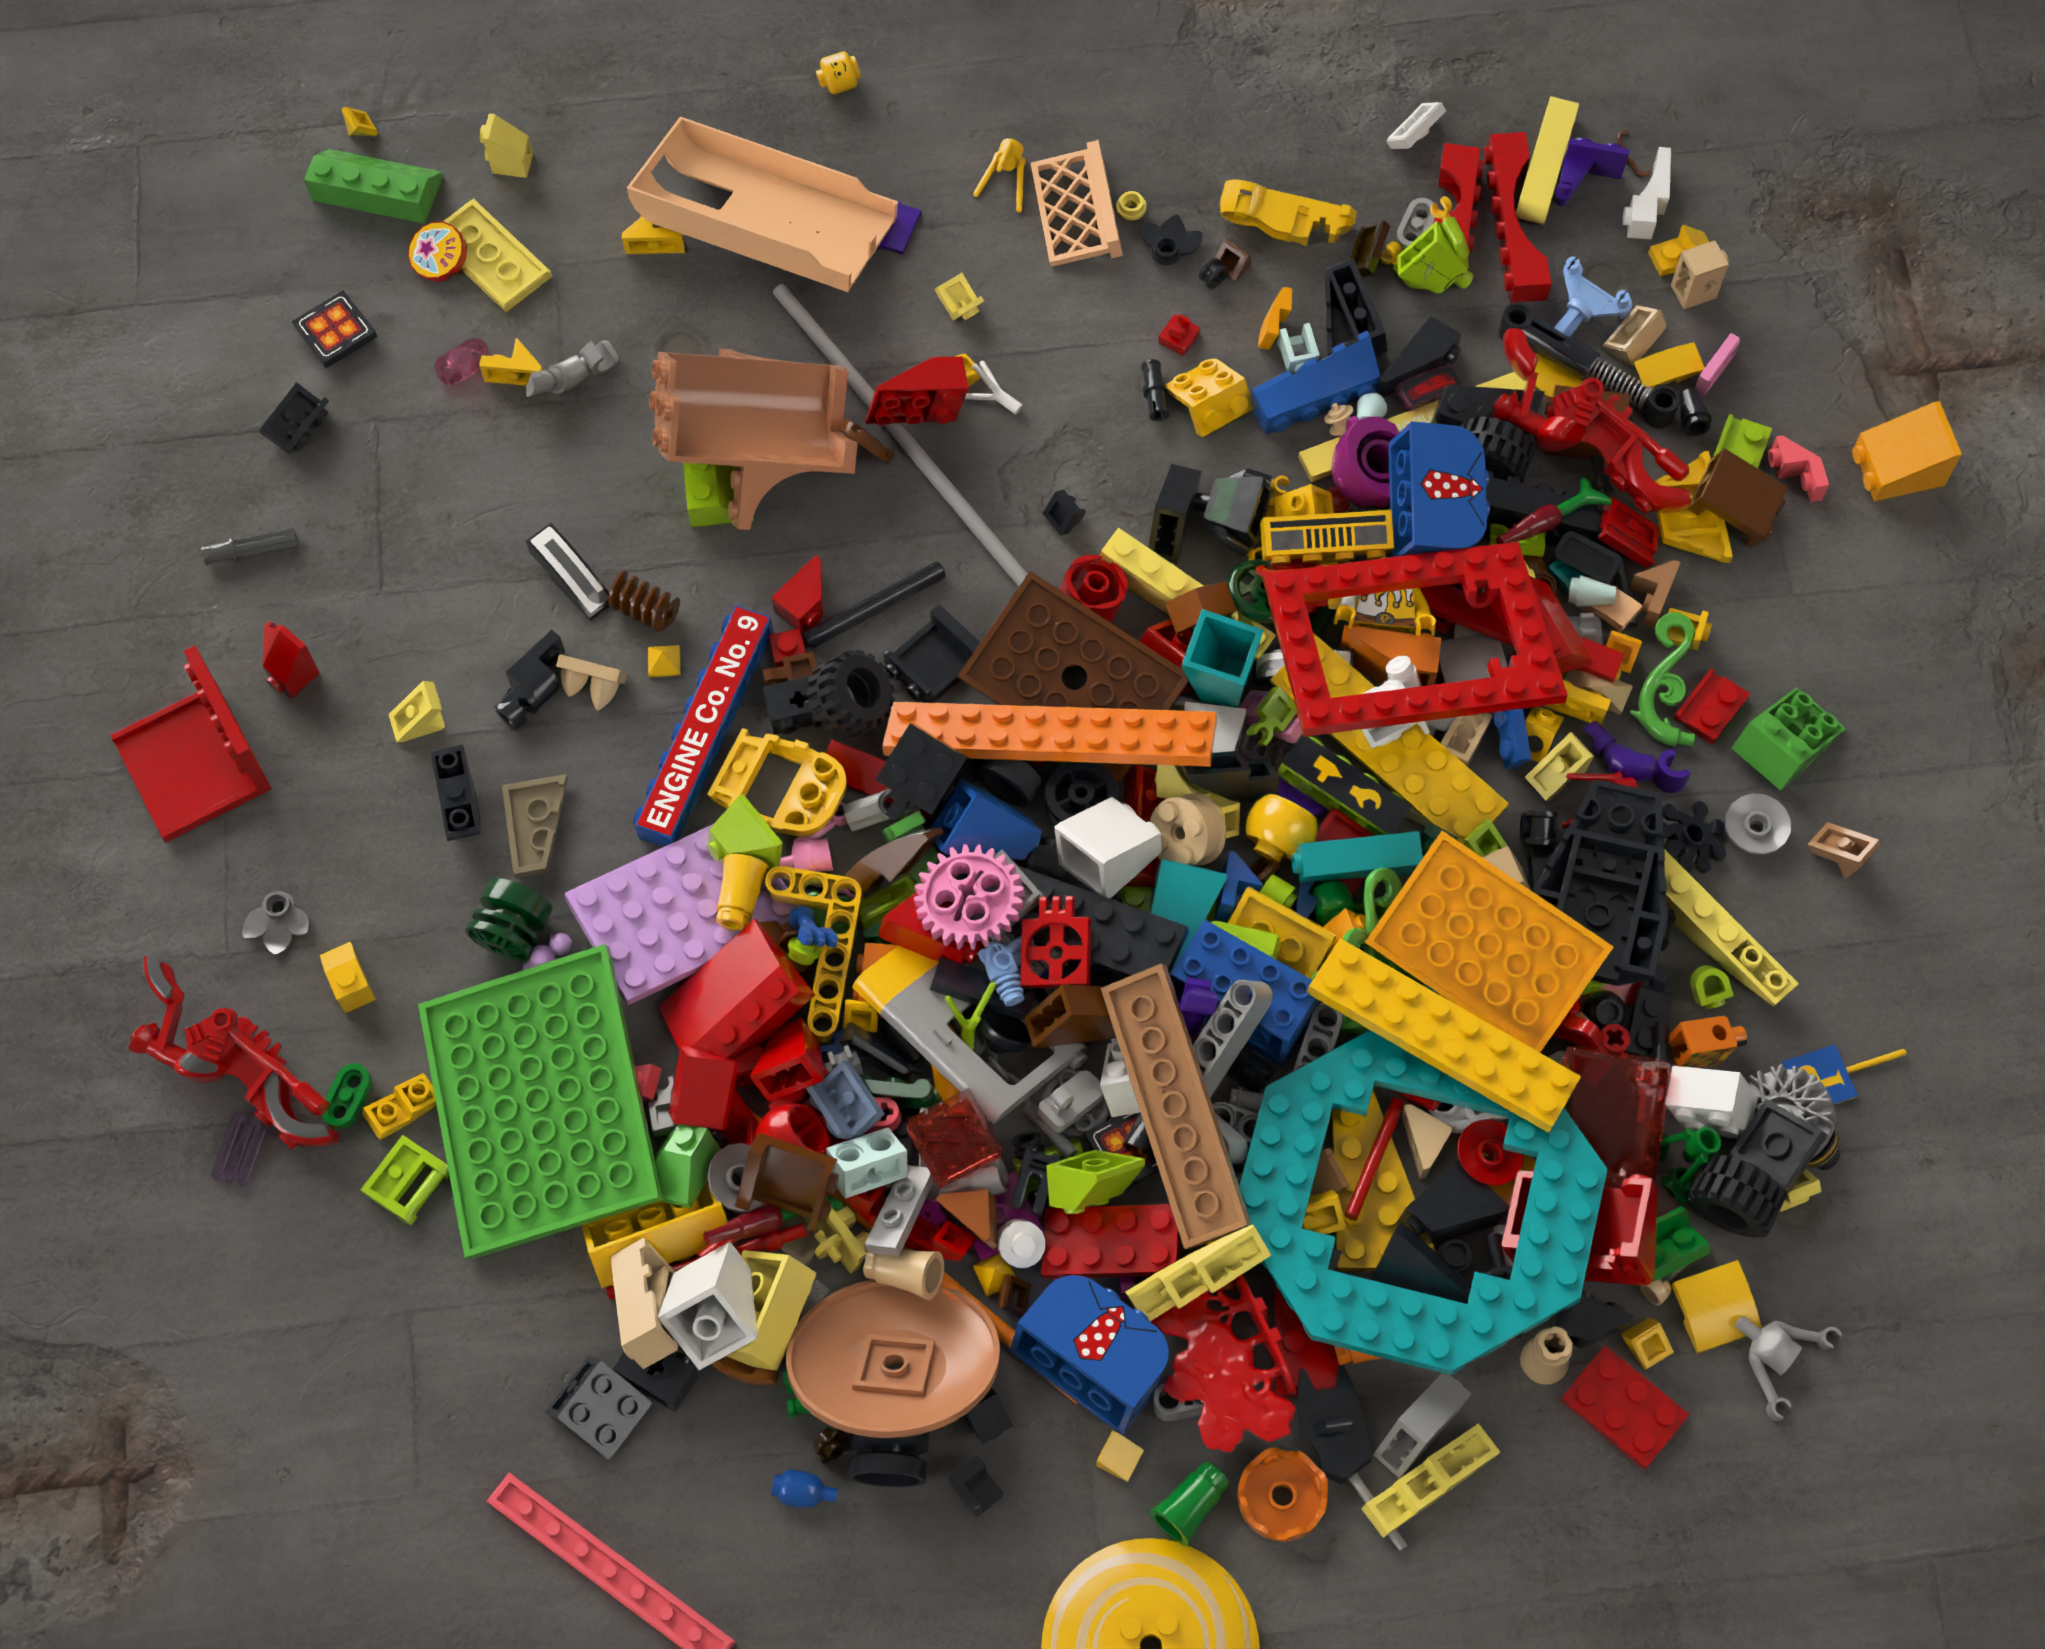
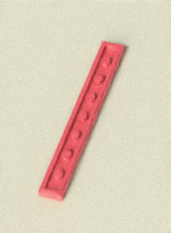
M511 1473L506 1475L486 1501L681 1649H732L736 1642Z

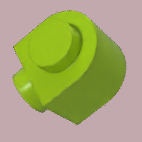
M1274 874L1270 876L1260 893L1291 910L1297 903L1298 897L1294 895L1296 888Z
M1701 966L1691 975L1690 986L1695 1003L1705 1006L1706 1009L1722 1006L1726 1003L1725 999L1734 996L1727 975L1713 966Z

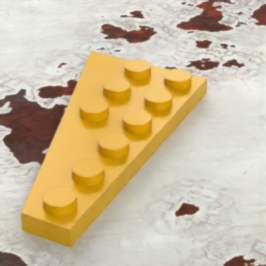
M1372 1091L1366 1116L1332 1108L1331 1112L1334 1158L1350 1186L1337 1194L1346 1229L1335 1232L1336 1249L1342 1251L1336 1271H1375L1398 1225V1219L1405 1208L1415 1200L1391 1137L1358 1219L1353 1221L1344 1215L1384 1119L1375 1093ZM1433 1243L1427 1244L1435 1251Z

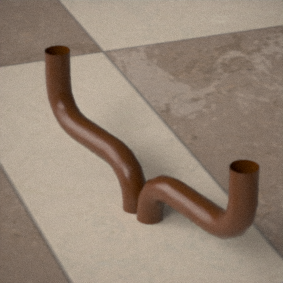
M1628 130L1622 131L1617 135V141L1623 148L1626 147L1621 137L1629 134ZM1628 157L1627 162H1629L1636 175L1642 177L1651 174L1650 170L1640 172L1634 161Z

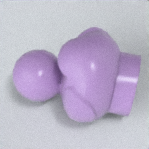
M564 933L550 935L549 946L538 945L534 947L530 960L523 965V969L532 968L558 959L557 956L568 954L572 949L571 938Z

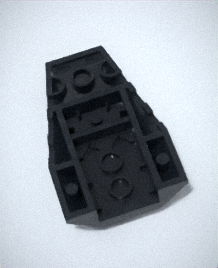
M1597 779L1594 780L1578 808L1575 818L1566 829L1559 846L1550 857L1543 874L1538 878L1532 892L1614 947L1591 979L1592 981L1620 986L1653 980L1668 919L1662 796L1658 792Z

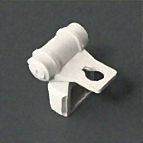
M1397 656L1386 666L1388 681L1365 693L1419 687L1421 683L1417 676V669L1409 657ZM1425 721L1361 729L1372 748L1376 746L1381 747L1401 737L1402 732L1414 724H1418L1425 735L1430 733Z

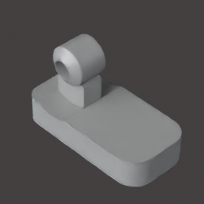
M1089 1071L1078 1072L1062 1086L1054 1090L1049 1097L1039 1103L1037 1111L1039 1117L1053 1131L1057 1133L1064 1131L1102 1101L1103 1092L1100 1087V1081Z

